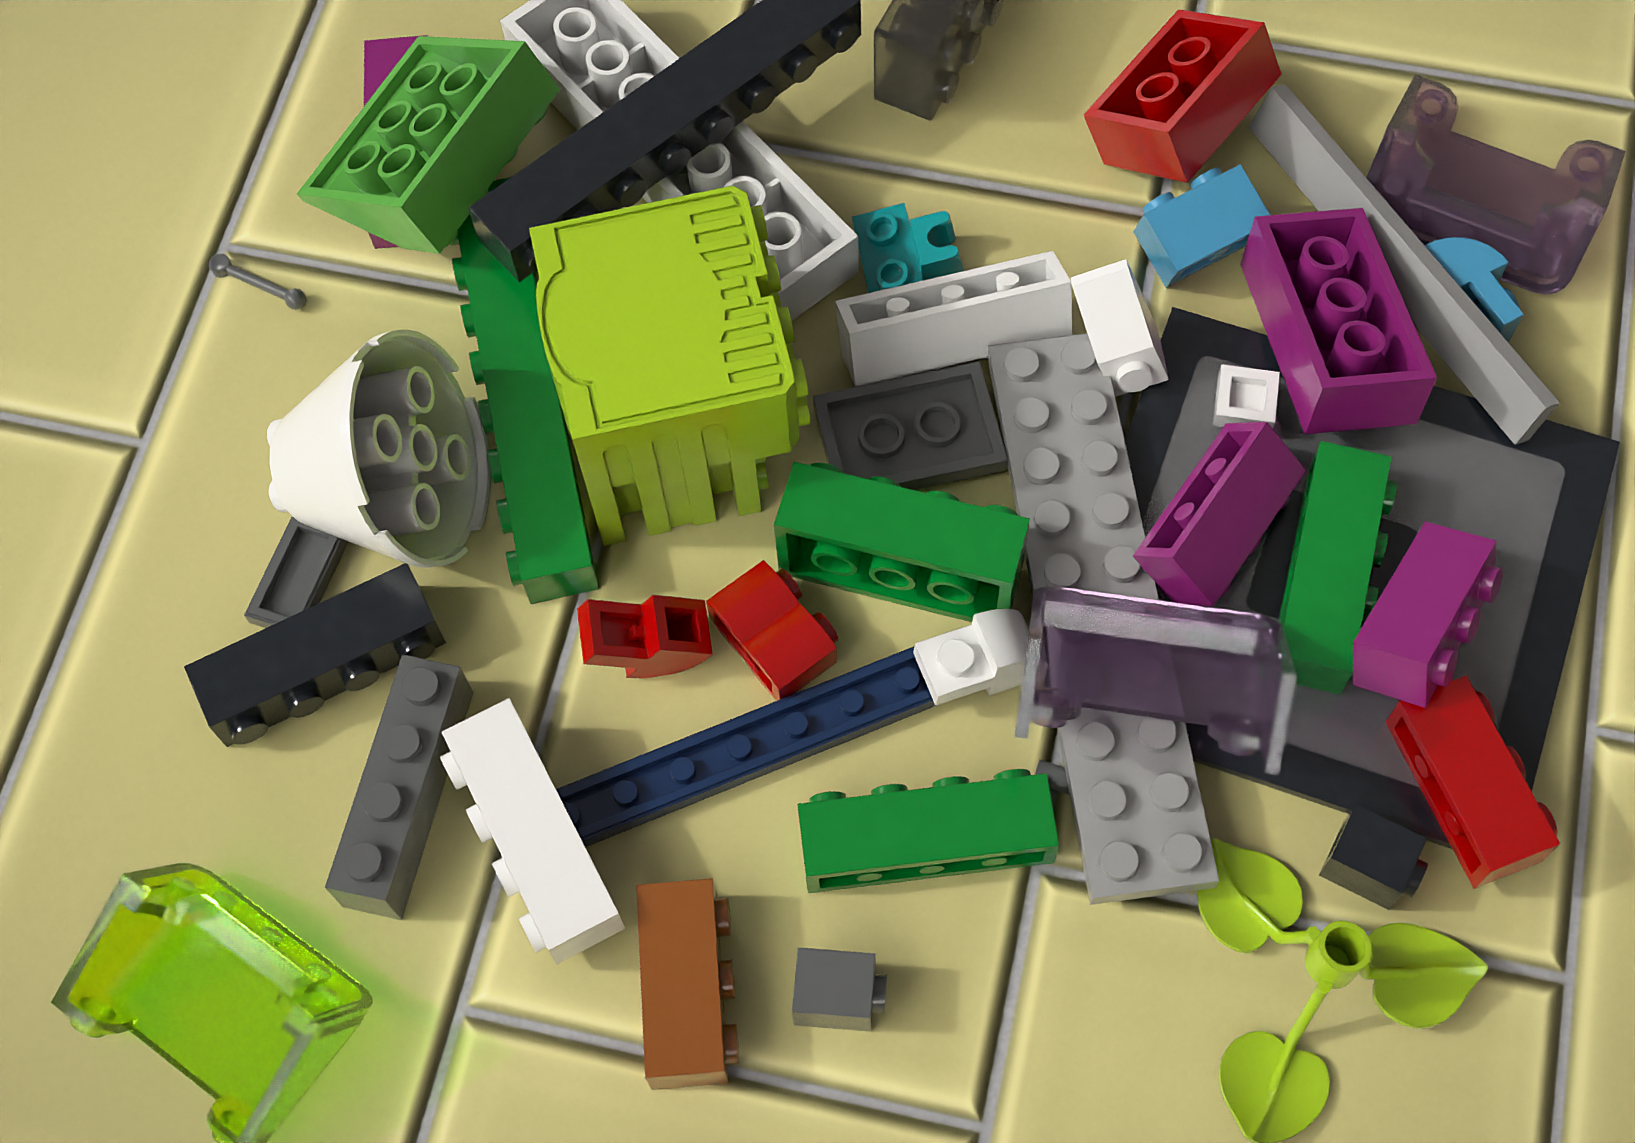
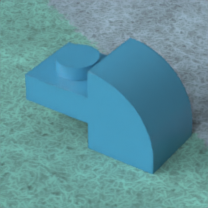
M1444 238L1424 245L1509 343L1524 314L1519 309V304L1514 294L1507 288H1503L1499 283L1509 263L1508 260L1489 245L1468 238Z

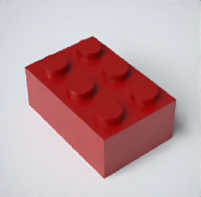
M1178 9L1083 114L1103 164L1188 183L1282 75L1265 22Z

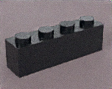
M404 563L184 666V669L209 728L226 747H229L235 743L246 744L253 742L266 734L269 727L290 717L298 718L310 715L320 709L324 701L344 691H358L369 687L378 680L380 674L397 667L402 655L427 659L433 654L435 648L445 644L446 641L409 565Z

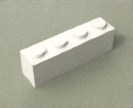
M1053 251L835 301L841 355L855 387L921 372L935 371L943 367L976 359H987L988 346L1072 335L1071 280Z
M510 698L442 731L441 733L450 752L440 756L441 761L456 790L467 785L476 802L475 805L466 809V812L481 842L484 843L493 838L503 857L493 862L492 865L508 897L520 892L530 912L520 917L519 920L534 951L537 953L547 947L556 964H559L624 930L625 927Z

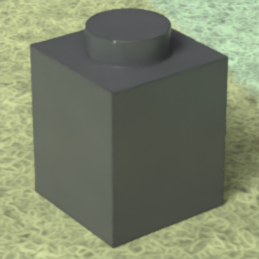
M798 947L792 1006L794 1025L871 1032L872 1013L885 1014L887 974L875 973L876 954Z

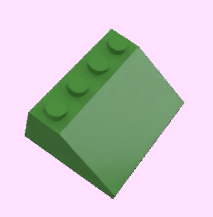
M418 36L297 192V195L303 202L401 248L440 254L444 248L455 240L459 227L470 214L468 207L487 195L489 186L503 167L515 158L518 147L533 126L545 117L547 107L560 89L525 41Z

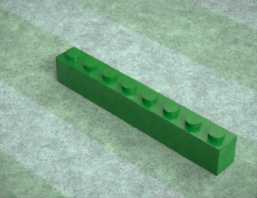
M511 177L494 180L488 188V193ZM469 214L459 227L455 240L450 244L451 246L459 244L461 257L452 259V265L459 291L468 290L470 303L460 305L467 337L476 336L479 350L469 352V358L476 385L485 384L488 399L478 400V407L485 434L494 432L497 448L487 450V456L494 484L503 482L506 498L496 500L503 534L513 533L516 550L506 552L507 566L512 585L518 586L523 584L530 604L599 590L566 421L539 326L536 303V272L518 282L478 240Z

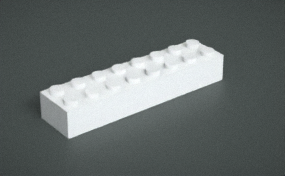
M530 0L500 20L505 40L525 41L559 87L560 91L551 103L577 130L679 59L622 0ZM743 121L732 128L729 135L723 141L717 144H710L692 157L680 172L671 176L667 175L649 188L642 197L647 203L734 186L747 193L750 207L761 204L768 232V240L765 241L768 255L775 256L781 282V291H778L782 307H788L791 321L859 272L858 235Z

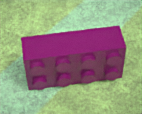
M1353 208L1255 216L1240 266L1305 435L1417 424L1437 376L1364 209Z

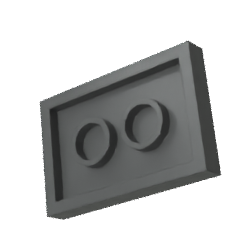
M980 361L813 395L814 410L827 463L839 468L845 474L865 479L874 476L885 477L894 480L902 488L916 490L1007 471L1008 459Z

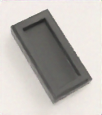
M292 516L244 614L248 622L267 628L320 603L349 541L307 526Z

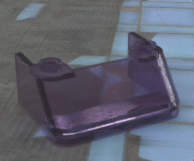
M1065 587L1037 588L1033 593L1015 737L1028 739L1030 721L1044 727H1064L1067 724V720L1076 719L1081 715L1082 708L1206 725L1208 734L1219 741L1218 747L1226 752L1237 755H1252L1256 753V750H1261L1265 773L1279 775L1297 676L1283 626L1272 618L1253 613Z

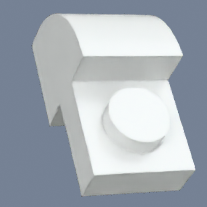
M995 609L975 614L971 625L917 642L913 651L935 706L984 689L987 690L990 696L1040 679L1043 669H1046L1023 615L1014 609Z

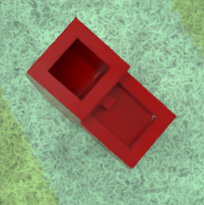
M652 594L642 604L587 599L577 608L583 664L625 668L626 678H651L688 670L703 663L713 655L705 600Z

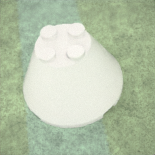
M400 329L381 333L360 347L283 419L274 420L270 423L267 429V439L270 445V469L273 480L269 486V496L276 510L282 513L289 512L296 520L307 526L416 567L431 568L444 566L463 557L468 552L464 544L471 531L480 530L483 526L489 502L491 476L487 450H489L487 435L483 429L479 407L475 396L464 397L458 382L452 372L459 370L453 358L437 342L420 332Z

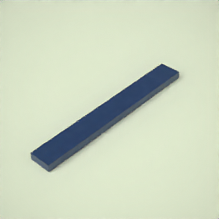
M913 646L557 788L556 791L584 846L588 847L935 707V703L913 654Z

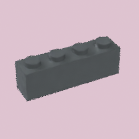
M407 655L401 656L325 885L327 891L344 908L402 920L448 775L440 756L450 752V749L441 732L465 720L474 693L460 666Z

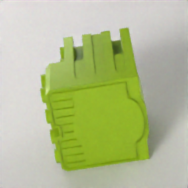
M728 186L529 228L539 274L536 286V303L543 345L563 414L572 436L603 545L607 546L626 541L621 515L643 510L649 536L671 532V527L689 523L698 526L716 522L712 495L731 490L734 493L739 516L762 512L759 490L769 488L764 464L766 457L791 452L800 439L799 427L811 423L806 395H809L806 375L801 358L795 359L792 343L795 342L792 321L788 307H782L778 292L781 291L780 276L775 256L768 255L765 242L768 240V232L761 204L750 207L746 192L734 186Z

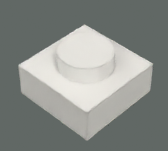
M1222 364L1218 375L1213 426L1224 427L1226 423L1268 422L1273 428L1276 418L1280 372Z

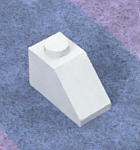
M1127 259L1071 277L1072 287L1097 364L1103 376H1111L1115 397L1129 392L1141 391L1148 386L1169 380L1158 328Z

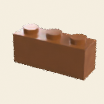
M713 878L636 885L645 1079L652 1090L729 1083L728 1064L739 1063L737 1024L725 1025L724 1000L735 999L733 961H721L720 937L731 936L728 897L717 898Z

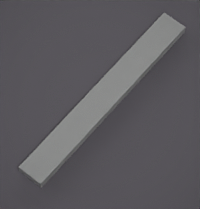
M1287 85L1271 87L1248 128L1318 211L1364 209L1415 327L1515 445L1528 441L1560 402Z

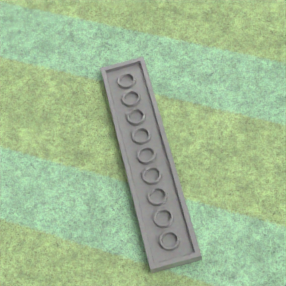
M1088 333L988 346V364L1004 448L1008 459L1007 465L1016 512L1019 516L1030 518L1025 560L1090 905L1216 888L1219 878L1155 581L1133 557V554L1145 539L1111 376H1103L1097 364Z

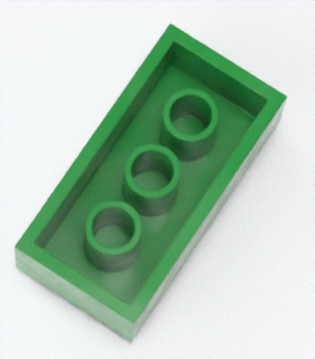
M794 461L774 521L778 570L781 568L785 569L792 578L972 622L974 615L995 609H1012L1023 569L1030 518L1019 516L1014 510L1001 505L981 507L960 502L954 495L943 491L934 490L923 493L902 488L894 480L885 477L874 476L865 479L845 474L839 468L828 463L816 462L808 465Z

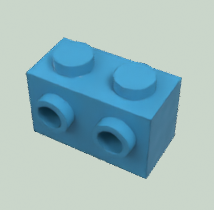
M1241 164L1224 173L1221 172L1219 167L1213 168L1192 181L1190 184L1191 190L1177 197H1174L1172 192H1167L1143 207L1144 214L1133 232L1165 288L1246 247L1254 217L1270 215Z

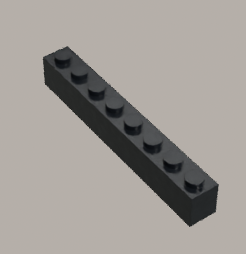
M761 0L468 207L478 240L518 282H521L533 272H538L529 228L622 209L637 203L649 188L667 175L671 176L680 172L692 157L710 144H717L723 141L729 135L732 128L753 113H760L767 109L779 94L793 84L807 80L818 66L836 53H843L850 49L858 37L861 36V0Z

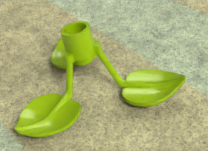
M1213 838L1211 845L1219 882L1216 888L1197 890L1199 911L1209 932L1223 945L1240 953H1251L1258 950L1269 936L1280 945L1303 943L1309 945L1305 954V966L1308 974L1317 985L1289 1031L1285 1042L1283 1043L1276 1036L1265 1031L1246 1033L1234 1039L1227 1047L1219 1066V1085L1222 1096L1244 1137L1252 1143H1279L1294 1137L1307 1128L1318 1117L1326 1104L1330 1084L1327 1066L1317 1055L1304 1050H1296V1046L1331 989H1340L1349 985L1360 973L1362 978L1374 980L1372 989L1374 1001L1387 1017L1406 1027L1425 1029L1443 1023L1457 1011L1472 988L1485 975L1488 965L1476 954L1453 939L1428 928L1409 923H1389L1380 926L1369 935L1361 927L1349 921L1332 922L1322 931L1316 926H1310L1306 931L1284 932L1282 930L1291 927L1298 920L1303 905L1302 889L1293 873L1285 865L1266 854L1236 847L1220 839Z

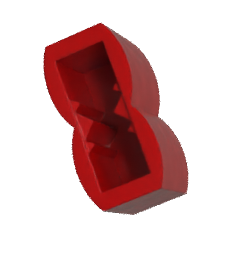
M762 560L706 600L708 616L715 627L738 655L744 659L771 696L778 701L795 694L837 663V647L835 643L839 641V637L831 623L822 613L816 612L811 615L798 602V599L802 597V593L791 575L783 568L775 572L769 564Z

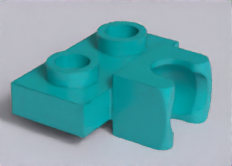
M905 203L852 217L854 230L858 235V248L868 293L964 271L958 248L951 245L955 242L956 236L950 214L946 211L935 212L913 218L909 221Z

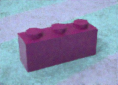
M1268 422L1226 423L1133 554V557L1172 603L1214 606L1227 593L1231 580L1248 555L1259 546L1263 533L1278 511L1289 502L1293 489L1306 470Z
M1424 522L1353 641L1354 686L1426 708L1437 686L1446 687L1450 683L1457 664V650L1461 643L1470 644L1473 641L1479 626L1480 608L1483 603H1493L1498 595L1503 578V569L1495 566L1497 540Z

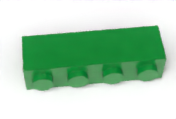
M1325 441L1319 442L1308 470L1267 678L1340 695L1351 675L1353 676V641L1361 630L1362 621L1367 620L1376 605L1378 597V587L1369 585L1372 567L1380 568L1387 546L1388 533L1378 531L1381 514L1387 516L1390 514L1397 490V481L1388 479L1392 456Z
M1010 769L997 773L994 776V780L969 783L967 777H946L935 781L930 788L908 790V787L903 784H887L871 790V795L846 798L845 793L838 791L822 792L811 796L809 802L797 804L808 893L1055 863L1059 848L1047 773L1031 775L1027 769Z

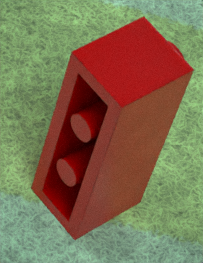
M1467 675L1450 681L1446 687L1437 686L1426 708L1402 700L1397 703L1385 723L1473 889L1541 863L1560 845L1556 837L1558 830L1552 813L1545 804L1536 801L1525 781L1526 771L1521 757L1514 748L1505 745L1494 725L1495 715L1489 700L1482 692L1475 691Z

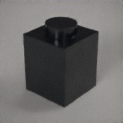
M1355 804L1343 821L1319 876L1389 910L1402 894L1412 898L1417 891L1428 867V863L1418 859L1427 838Z

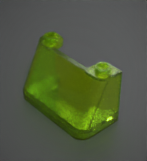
M176 863L122 874L51 1003L70 1018L71 1025L77 1031L86 1036L101 1038L105 1035L130 1031L213 1097L216 1101L207 1113L206 1122L212 1130L213 1139L217 1143H267L361 1025L373 1004V997L357 980L220 876L199 865Z

